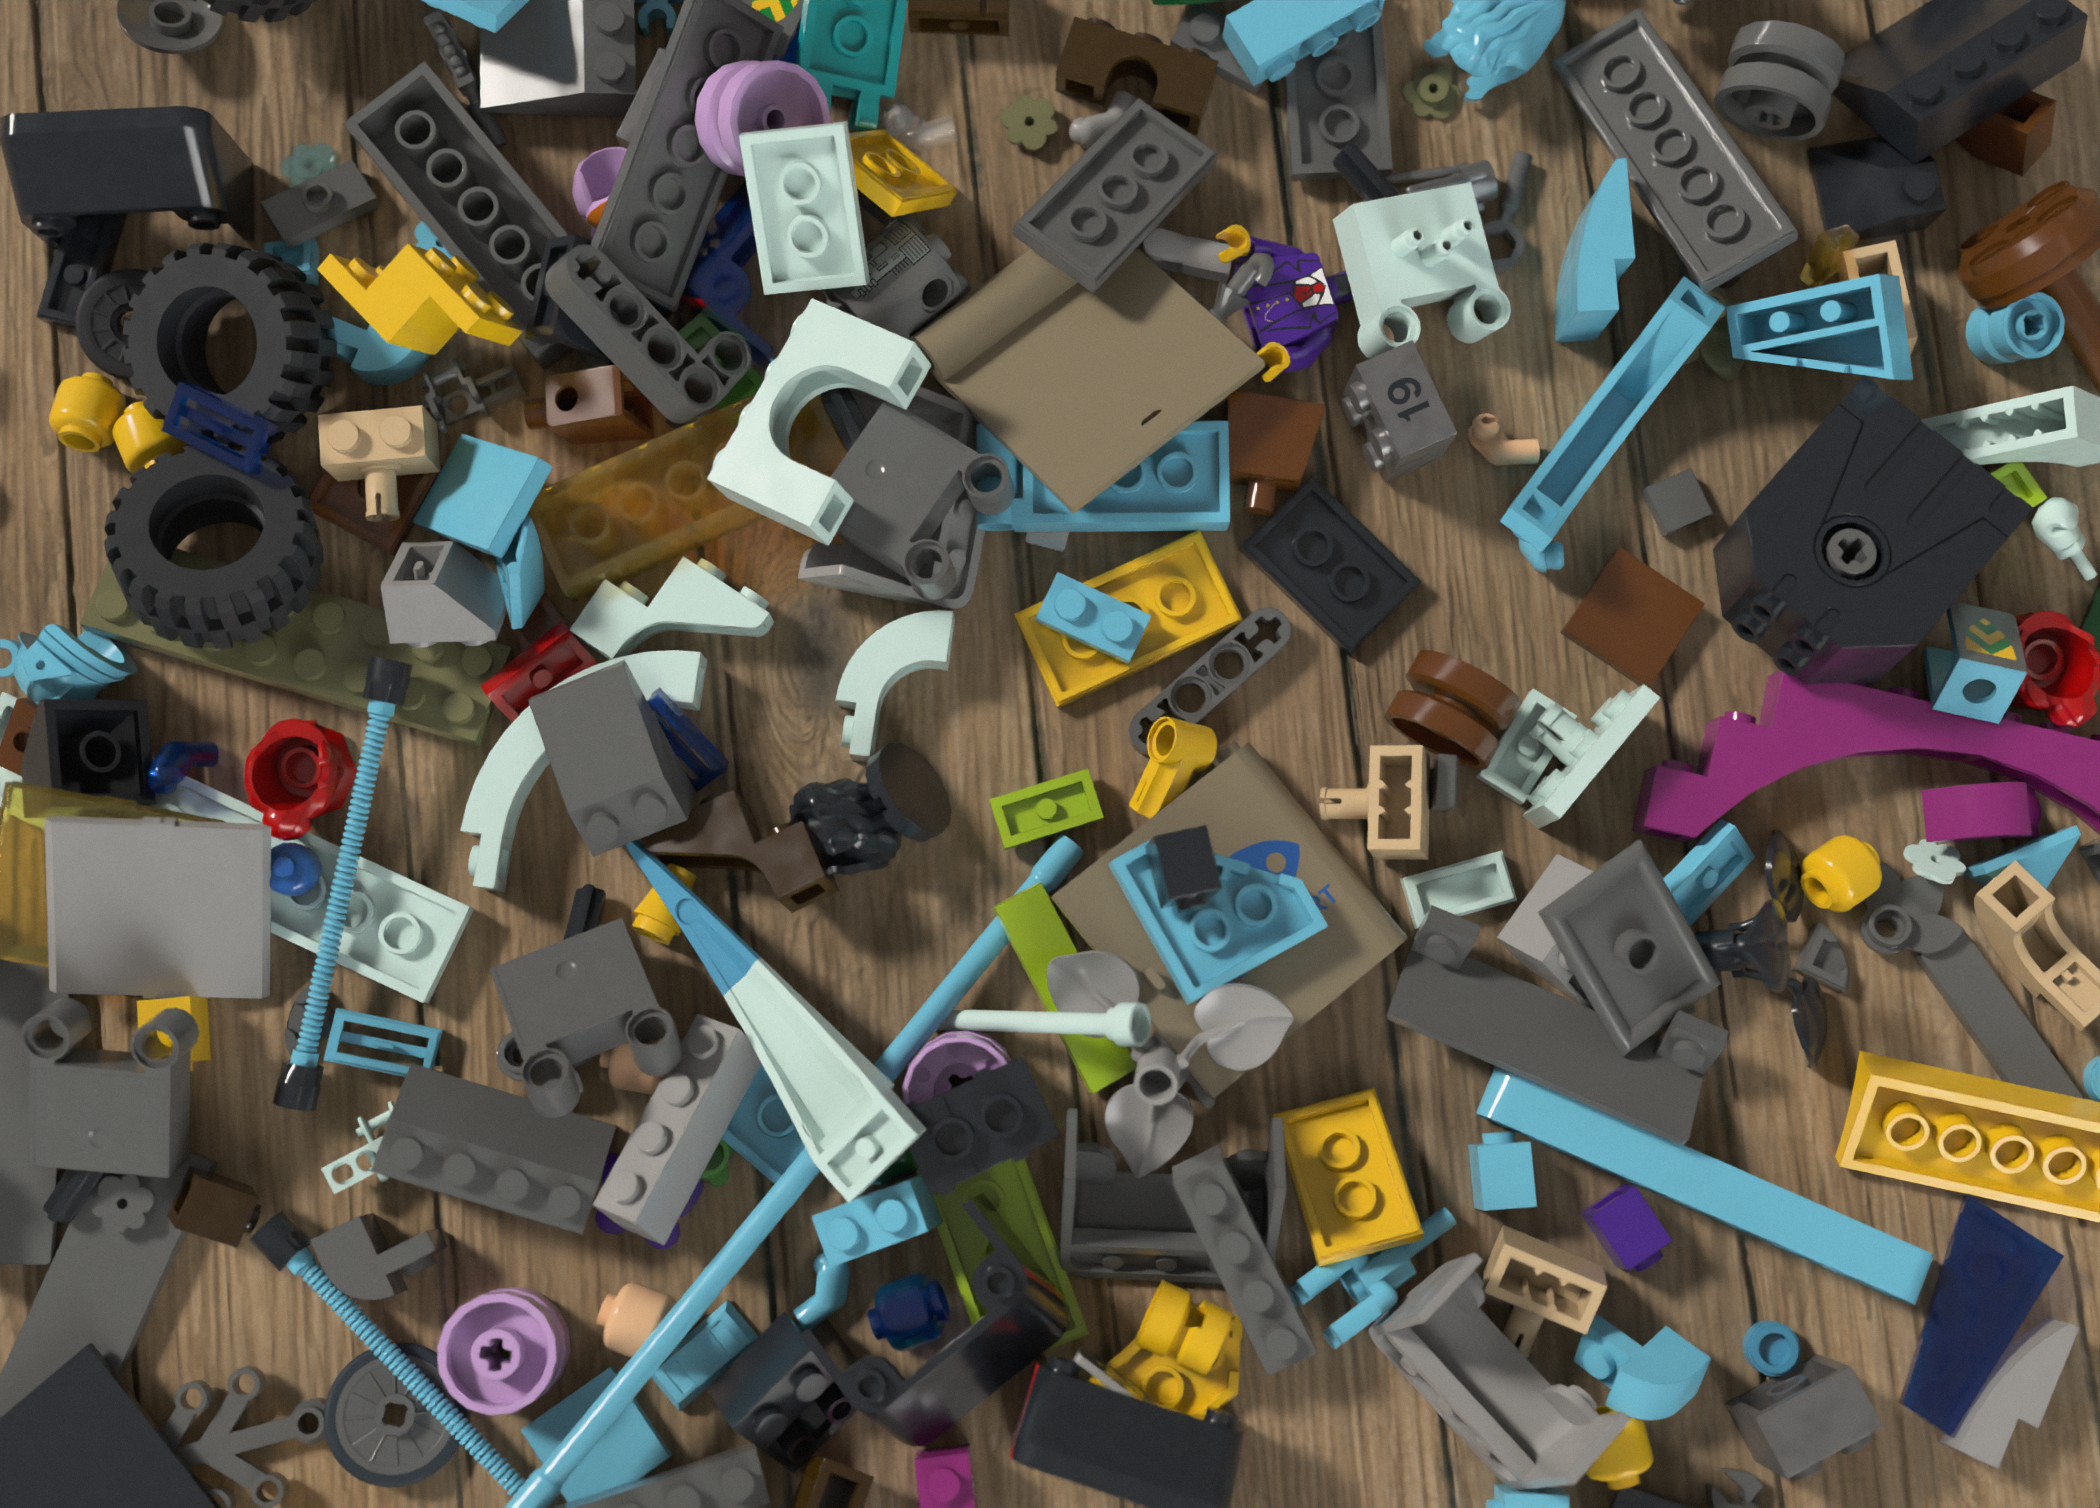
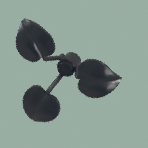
M1773 830L1774 837L1768 848L1765 870L1767 885L1772 899L1766 901L1756 916L1743 922L1729 923L1728 929L1697 931L1694 935L1715 972L1731 971L1733 978L1746 977L1763 981L1774 992L1784 991L1785 988L1792 992L1795 997L1792 1003L1793 1022L1800 1044L1809 1061L1807 1067L1810 1069L1817 1068L1827 1034L1826 1002L1823 992L1814 977H1804L1802 984L1797 979L1789 978L1791 960L1787 947V922H1796L1802 910L1804 891L1800 882L1802 876L1801 867L1792 846L1780 830ZM1754 964L1757 970L1747 968V965Z

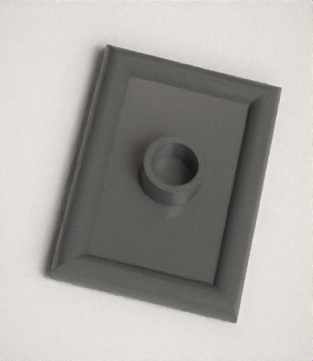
M1640 839L1538 912L1621 1056L1626 1055L1669 1023L1679 1010L1684 1012L1722 984Z

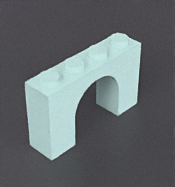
M811 299L803 314L799 315L794 321L790 337L780 354L769 364L764 381L752 402L741 412L738 426L726 447L716 455L712 471L707 479L728 499L829 546L854 499L836 480L791 459L789 434L797 414L817 395L831 389L844 387L862 390L906 410L932 366L915 342L815 299Z

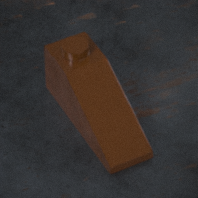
M2030 91L1954 140L1977 159L2023 177L2051 145L2056 100Z

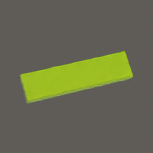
M1037 882L992 908L1047 1012H1058L1048 988V964L1055 957L1076 954L1078 952L1042 883ZM1059 1034L1089 1093L1094 1094L1136 1070L1137 1065L1131 1058L1129 1049L1116 1045L1114 1041L1109 1040L1106 1036L1095 1038L1084 1034Z

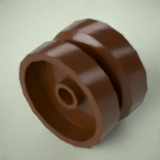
M1420 650L1406 674V678L1413 690L1398 691L1384 718L1400 734L1417 745H1423L1428 751L1436 755H1457L1459 765L1471 769L1485 770L1488 768L1500 745L1492 730H1505L1510 726L1522 704L1519 697L1506 685L1469 663L1433 650Z

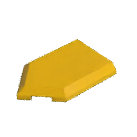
M1232 1315L1223 1344L1205 1377L1177 1365L1175 1354L1170 1352L1160 1357L1135 1345V1339L1107 1363L1156 1400L1158 1405L1192 1416L1194 1414L1205 1415L1207 1407L1221 1409L1238 1394L1243 1324L1239 1316ZM1093 1375L1089 1378L1091 1383L1108 1388Z

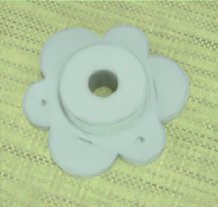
M1922 839L1918 845L1910 844L1906 846L1903 852L1905 859L1913 864L1912 869L1916 874L1941 884H1951L1956 876H1962L1966 870V866L1959 861V851L1950 845H1937Z

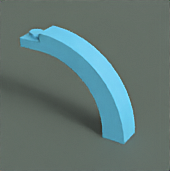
M1683 277L1523 487L1500 522L1511 529L1520 540L1530 543L1540 552H1543L1598 474L1671 378L1710 331L1726 306L1708 293L1704 294L1700 287L1686 277Z

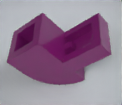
M2026 782L1981 783L1922 790L1926 842L1962 843L1988 839L2025 840L2040 838L2038 824L2041 820V807L2038 799L2035 797L2034 786H2027Z

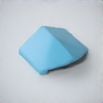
M528 514L504 557H495V566L512 629L523 628L545 592L544 565L539 536Z

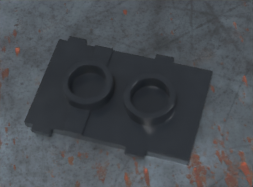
M1024 1056L993 1070L989 1066L974 1073L976 1078L918 1105L915 1100L906 1104V1107L926 1128L909 1146V1149L931 1195L938 1192L941 1197L956 1190L955 1184L1011 1158L1018 1162L1030 1156L1028 1150L1060 1136Z

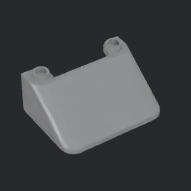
M919 387L907 410L976 451V426L980 422L957 400ZM850 388L868 424L884 400L862 390ZM964 489L930 538L940 542L946 548L956 570V583L953 590L947 596L940 599L928 600L920 597L913 590L908 579L842 539L841 546L831 542L829 546L823 543L810 546L802 557L798 579L833 589L946 610L958 609L966 605L972 597L985 530L977 528V510L972 506L966 489ZM937 561L924 563L920 567L917 576L921 578L935 576L940 572L942 563Z

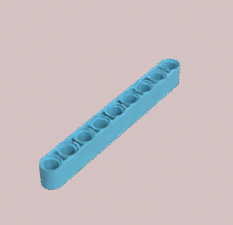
M1495 1066L1476 1111L1478 1116L1911 1305L1916 1304L1934 1257L1933 1254L1807 1198L1688 1146L1674 1143Z

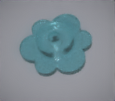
M320 142L310 147L306 143H299L294 147V155L287 156L282 160L280 170L284 177L290 180L289 185L291 188L338 165L333 162L334 152L328 144Z

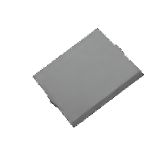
M51 816L44 819L50 991L56 994L131 995L156 999L183 996L263 999L270 996V826L254 823L177 821V818L163 817L124 819Z

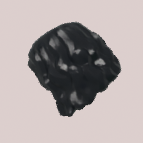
M844 778L830 783H809L795 793L793 804L789 807L791 819L789 823L803 821L816 834L833 874L854 875L863 871L887 867L890 860L896 856L897 851L900 849L903 836L885 820L882 812L887 810L881 798L874 801L869 793L867 782L859 783Z

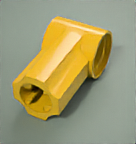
M1168 716L1160 717L1150 728L1147 737V751L1150 759L1129 806L1136 813L1150 819L1184 793L1194 771H1204L1214 760L1217 751V739L1212 728Z

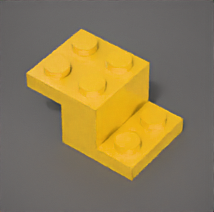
M407 243L387 267L379 265L377 268L371 267L358 257L350 260L330 253L317 268L389 344L435 356L459 328L466 334L506 346H511L523 332L510 318L514 314V310L510 305L492 291L487 294L475 282L480 276L469 263L457 255L452 259L448 258L435 247L426 250Z

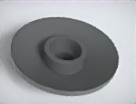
M118 0L117 3L118 22L126 36L139 46L158 53L186 54L201 50L218 37L223 26V16L210 11L211 5L203 0H197L196 2L193 0Z

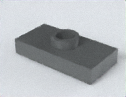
M349 160L260 202L264 214L287 250L379 207L377 197L353 160Z

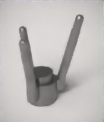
M1487 160L1471 164L1463 162L1450 167L1391 173V176L1385 177L1391 185L1426 181L1408 186L1405 190L1406 194L1471 182L1479 214L1484 213L1483 202L1495 199L1498 193L1496 175Z

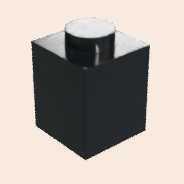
M1207 825L1156 835L1145 846L1160 909L1176 905L1178 913H1187L1210 906L1208 898H1212L1222 889V884Z

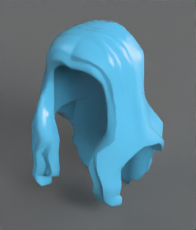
M1451 0L1454 5L1448 17L1442 21V29L1430 40L1427 39L1423 43V48L1432 58L1446 56L1450 52L1453 61L1461 69L1472 75L1466 82L1470 90L1465 94V101L1477 102L1490 89L1518 78L1535 65L1561 27L1565 14L1566 0Z

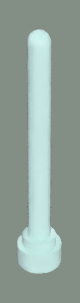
M1120 1002L1114 1008L1108 1009L1106 1013L953 1009L937 1030L1106 1035L1109 1040L1114 1041L1118 1046L1142 1047L1149 1040L1152 1022L1149 1009L1144 1003Z

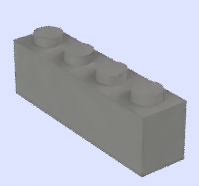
M699 1014L695 1017L681 1043L683 1052L681 1062L673 1071L665 1074L593 1203V1206L622 1228L662 1245H665L761 1065V1061L750 1041L740 1029Z

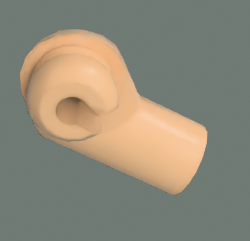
M1489 413L1479 414L1473 419L1472 425L1468 429L1470 443L1490 464L1506 466L1539 463L1540 446L1537 438L1509 440L1500 430L1498 419Z

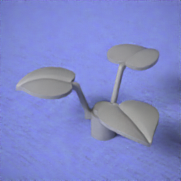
M1097 950L1055 957L1048 964V988L1058 1012L1106 1013L1108 1009L1114 1008L1120 1002L1136 1003L1138 1001L1140 984L1137 974L1125 959L1116 954ZM1221 985L1211 989L1196 1003L1194 1017L1203 1032L1195 1035L1181 1054L1176 1055L1170 1049L1160 1046L1151 1047L1147 1050H1144L1142 1047H1131V1058L1137 1062L1134 1084L1122 1087L1111 1096L1105 1111V1124L1111 1140L1126 1159L1136 1178L1153 1172L1169 1161L1184 1145L1191 1133L1194 1120L1193 1107L1189 1098L1177 1090L1180 1070L1188 1067L1190 1058L1199 1046L1207 1042L1211 1058L1219 1065L1232 1070H1249L1263 1064L1275 1053L1285 1032L1294 1021L1292 1010L1282 1000L1272 993L1252 985ZM1084 1034V1035H1086V1036L1095 1037V1038H1100V1037H1105V1036H1106V1035Z

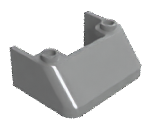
M1476 1253L1442 1264L1394 1306L1383 1313L1369 1328V1335L1379 1350L1490 1471L1502 1482L1514 1489L1574 1485L1630 1422V1419L1624 1412L1599 1415L1595 1411L1597 1406L1592 1397L1576 1385H1571L1570 1387L1561 1384L1551 1386L1479 1308L1485 1302V1296L1481 1290L1483 1282L1474 1271L1483 1260Z

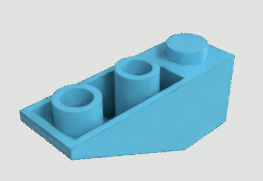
M1253 0L1226 16L1222 38L1253 86L1266 79L1274 82L1290 73L1296 66L1295 62L1305 56L1312 54L1313 57H1317L1329 51L1338 42V37L1353 28L1356 32H1361L1373 25L1381 17L1385 0Z

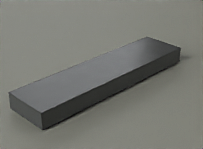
M1964 929L1957 941L1950 947L1938 953L1930 955L1918 953L1914 956L2001 1081L2084 1099Z

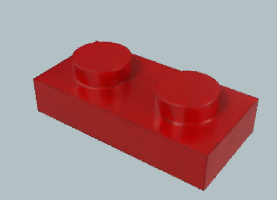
M561 620L480 687L486 696L513 723L530 706L529 700L531 697L550 690L568 677L595 665L597 661Z

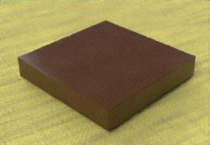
M324 469L307 499L310 500L315 515L396 556L402 542L406 541L415 524L412 521L440 472L396 476L400 519L395 521H389L388 515H384L385 522L366 520L365 479L337 481Z
M1618 547L1560 633L1637 685L1645 684L1649 688L1705 603L1621 547Z

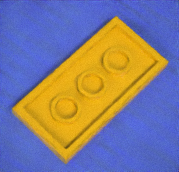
M1200 530L1083 582V584L1151 615V619L1129 665L1035 622L1043 601L1014 614L1018 627L1057 709L1233 629L1243 621Z

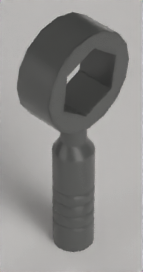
M1516 151L1513 154L1499 203L1501 211L1499 220H1493L1483 225L1485 237L1502 235L1513 249L1509 258L1492 259L1495 274H1502L1511 270L1517 264L1524 251L1523 236L1519 229L1511 223L1513 215L1519 210L1533 160L1531 154L1523 151Z

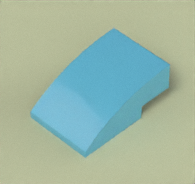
M1617 158L1580 215L1569 239L1557 286L1555 306L1556 342L1596 340L1619 310L1617 282L1635 259L1627 158Z

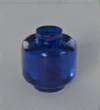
M916 1272L879 1286L875 1293V1308L868 1310V1319L872 1332L878 1341L886 1338L893 1349L905 1352L941 1338L945 1330V1322L951 1320V1311L939 1280L930 1281L926 1275Z

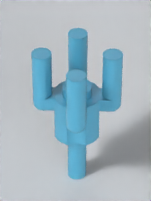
M1442 1207L1420 1224L1423 1231V1240L1322 1267L1317 1265L1298 1279L1296 1284L1291 1287L1297 1301L1303 1306L1340 1278L1347 1293L1358 1303V1305L1322 1332L1324 1338L1334 1350L1396 1304L1398 1299L1396 1290L1417 1273L1410 1259L1456 1225L1453 1215L1445 1207Z

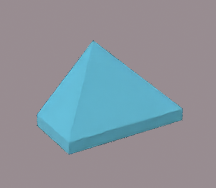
M2077 825L2052 831L2040 836V838H2035L1966 867L1965 877L1986 886L2016 860L2047 889L2081 836Z

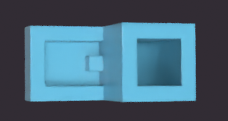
M332 317L335 327L328 330V337L331 341H337V357L335 358L352 363L350 368L366 383L391 385L407 380L415 375L430 357V354L387 343L371 325L365 330Z
M1597 1315L1593 1319L1587 1334L1582 1335L1573 1361L1611 1389L1605 1405L1617 1412H1624L1632 1418L1659 1420L1678 1412L1697 1394L1711 1357L1667 1326L1642 1347L1604 1318Z

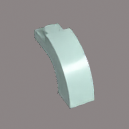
M924 611L901 617L877 630L854 653L842 674L835 699L840 708L855 709L854 716H845L842 731V746L850 747L849 755L853 761L867 762L868 758L874 754L881 706L886 694L898 680L918 670H948L955 624L953 611Z

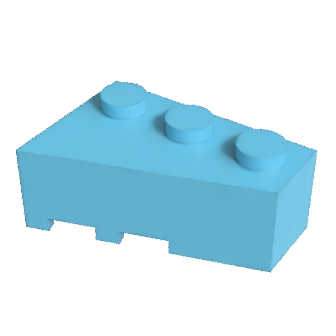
M1879 273L1726 307L1733 358L1894 380H1913L1899 276Z

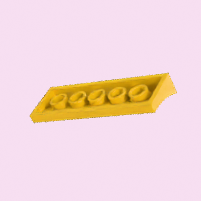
M1859 1051L1850 1105L1835 1155L1839 1167L2100 1223V1102Z

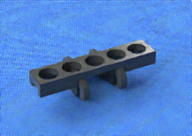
M455 357L452 359L453 367L432 376L427 370L423 371L425 381H422L421 385L423 389L429 387L430 393L424 395L426 401L415 406L422 405L427 411L431 410L437 422L438 430L444 434L449 431L448 426L478 413L484 417L489 414L488 409L525 394L526 391L513 364L474 380L470 375L466 377L464 372L469 370L466 363L460 365ZM458 377L463 388L441 397L436 386ZM511 377L515 380L514 386L498 392L497 383L500 379ZM488 387L491 389L492 395L482 398L479 388ZM456 397H464L468 400V408L462 414L451 412L450 404ZM440 407L444 409L445 417L443 416Z

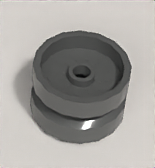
M1771 20L1753 22L1741 27L1734 38L1728 56L1729 68L1721 77L1714 97L1716 111L1735 127L1763 138L1796 141L1817 136L1825 126L1832 105L1831 94L1837 88L1845 66L1844 52L1831 38L1818 30L1797 23Z

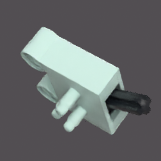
M1351 143L1334 157L1332 161L1333 166L1365 201L1352 204L1335 217L1333 223L1360 322L1357 334L1358 345L1367 358H1373L1411 340L1414 343L1418 340L1421 332L1420 321L1417 314L1410 307L1454 299V304L1450 307L1447 315V324L1451 334L1457 340L1464 343H1475L1502 328L1509 321L1511 314L1510 302L1498 286L1471 182L1400 195L1356 144ZM1474 307L1481 312L1483 322L1477 318ZM1383 324L1392 330L1394 341L1386 336Z

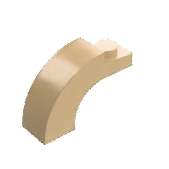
M2015 860L1975 895L1974 908L1977 919L1993 949L2022 985L2035 998L2042 994L2081 1032L2100 1015V970L2075 947L2060 928L2052 909V904L2056 898Z

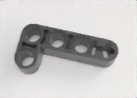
M590 245L576 246L554 263L546 273L545 285L551 298L662 415L671 422L678 424L689 423L716 406L751 366L752 353L749 345L740 335L730 331L719 333L694 350L606 255L596 247ZM610 309L618 315L621 323L614 319ZM648 349L655 354L658 363L649 355ZM716 356L721 360L723 367L717 362ZM685 387L693 395L694 401L691 400L686 394Z

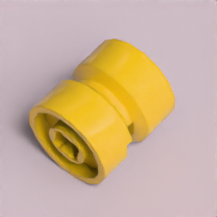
M1162 1280L1147 1308L1134 1344L1160 1357L1171 1352L1175 1354L1177 1365L1205 1377L1223 1344L1233 1313L1205 1299L1195 1304L1192 1302L1190 1292Z

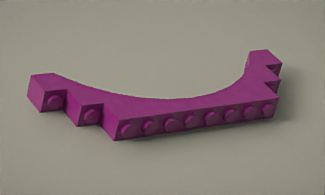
M1778 670L1768 676L1759 725L1755 724L1756 717L1740 712H1725L1724 717L1720 716L1706 723L1696 774L1692 773L1693 765L1675 760H1662L1661 765H1655L1644 771L1632 831L1685 842L1696 838L1704 829L1750 793L1794 771L1842 758L1904 754L1962 762L2019 782H2026L2027 786H2034L2036 792L2070 810L2100 835V734H2093L2089 739L2072 735L2073 728L2070 726H2058L2049 722L2040 723L2039 727L2021 723L2022 716L2011 712H2005L2000 723L1997 724L1932 710L1931 702L1919 699L1920 693L1908 688L1890 687L1888 692L1869 688L1870 682L1804 684L1798 678L1791 677Z

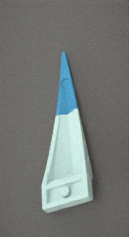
M638 839L625 844L682 929L728 1003L769 1075L813 1163L845 1200L850 1203L859 1197L926 1128L892 1091L895 1085L659 859L646 850Z

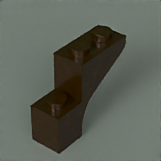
M734 790L708 795L700 802L699 806L690 810L688 820L640 838L643 847L650 853L655 854L666 866L668 864H675L680 867L750 870L761 873L768 879L776 899L791 913L839 891L818 837L803 821L779 825L768 833L767 838L762 839L750 806Z

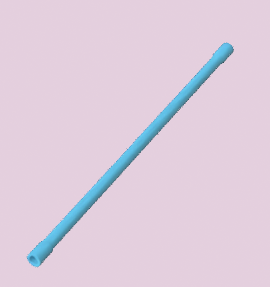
M1060 834L1035 864L1030 876L1015 894L1037 882H1041L1047 894H1049V892L1059 886L1085 854L1084 851L1070 838ZM997 916L874 1063V1066L892 1083L1009 942ZM806 1147L546 1462L531 1474L504 1508H547L560 1493L562 1485L820 1172L819 1168L813 1163Z

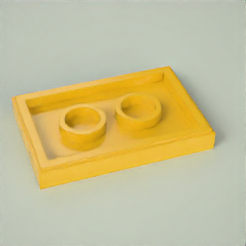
M887 130L849 133L857 189L891 217L949 206L958 193L957 188Z
M1375 1088L1273 1114V1118H1283L1285 1161L1318 1267L1423 1240V1231Z

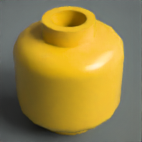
M87 372L82 376L67 378L59 385L50 411L49 422L62 444L77 451L93 453L115 442L112 429L116 420L123 415L127 404L124 395L113 386L114 384L109 378L98 373Z
M145 401L135 402L126 407L123 415L116 420L112 429L114 441L127 470L133 474L142 466L148 470L156 465L154 460L156 457L170 452L171 456L185 452L183 446L190 445L188 436H178L166 429L163 423L164 420L154 419L144 408L143 402Z
M1849 835L1835 836L1815 849L1803 860L1800 882L1807 898L1817 907L1834 912H1846L1872 895L1880 887L1882 880L1880 858L1876 850L1866 842H1862Z
M1607 1405L1599 1406L1595 1409L1599 1415L1618 1413ZM1627 1416L1630 1422L1589 1467L1585 1474L1592 1480L1606 1481L1608 1489L1611 1490L1625 1489L1639 1484V1474L1649 1469L1653 1462L1651 1445L1644 1420Z

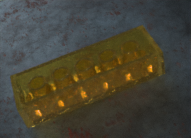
M756 394L540 490L528 515L533 521L539 541L562 592L573 603L594 595L604 579L613 585H617L766 518V516L728 499L707 479L712 471L716 455L726 447L738 426L741 412L752 402ZM817 395L799 411L792 424L789 434V452L793 461L831 477L846 454L819 395Z

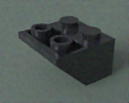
M783 1312L706 1390L734 1431L795 1473L858 1409L847 1399L800 1336L806 1331L803 1326Z

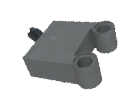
M835 388L821 394V402L847 452L830 478L836 480L854 499L853 504L835 534L908 579L913 590L920 597L936 600L947 596L953 590L956 583V570L946 548L940 542L930 538L964 489H966L972 506L978 512L985 515H997L1004 512L1012 504L1015 497V488L1006 463L999 456L991 453H977L907 409L905 410L885 400L867 424L850 388ZM987 477L1001 479L1000 485L991 492L976 490L978 483ZM929 561L942 563L940 572L931 578L917 576L920 567L924 563Z
M585 884L583 888L576 890L564 940L490 968L524 1061L520 1070L521 1080L534 1109L544 1117L556 1118L564 1116L571 1112L578 1104L580 1089L571 1067L575 1063L628 1043L635 1064L640 1071L651 1076H661L673 1071L681 1062L683 1055L673 1018L667 1011L659 1008L623 919L619 918L600 926L606 902V893L592 884ZM662 1038V1040L656 1044L646 1045L649 1041L653 1039ZM559 1079L551 1086L542 1087L550 1080Z
M62 998L52 1002L28 1019L23 1026L21 1033L22 1043L29 1053V1165L67 1169L43 1206V1210L48 1214L47 1218L54 1223L59 1221L64 1224L72 1222L104 1172L170 1178L189 1159L191 1048L197 1042L199 1031L193 1016L185 1010L166 1008L157 1013L132 1036L131 1052L77 1047L90 1033L92 1020L87 1008L79 1001L70 998ZM50 1021L60 1026L64 1037L57 1035L53 1031ZM157 1030L169 1036L173 1048L166 1046L160 1041Z

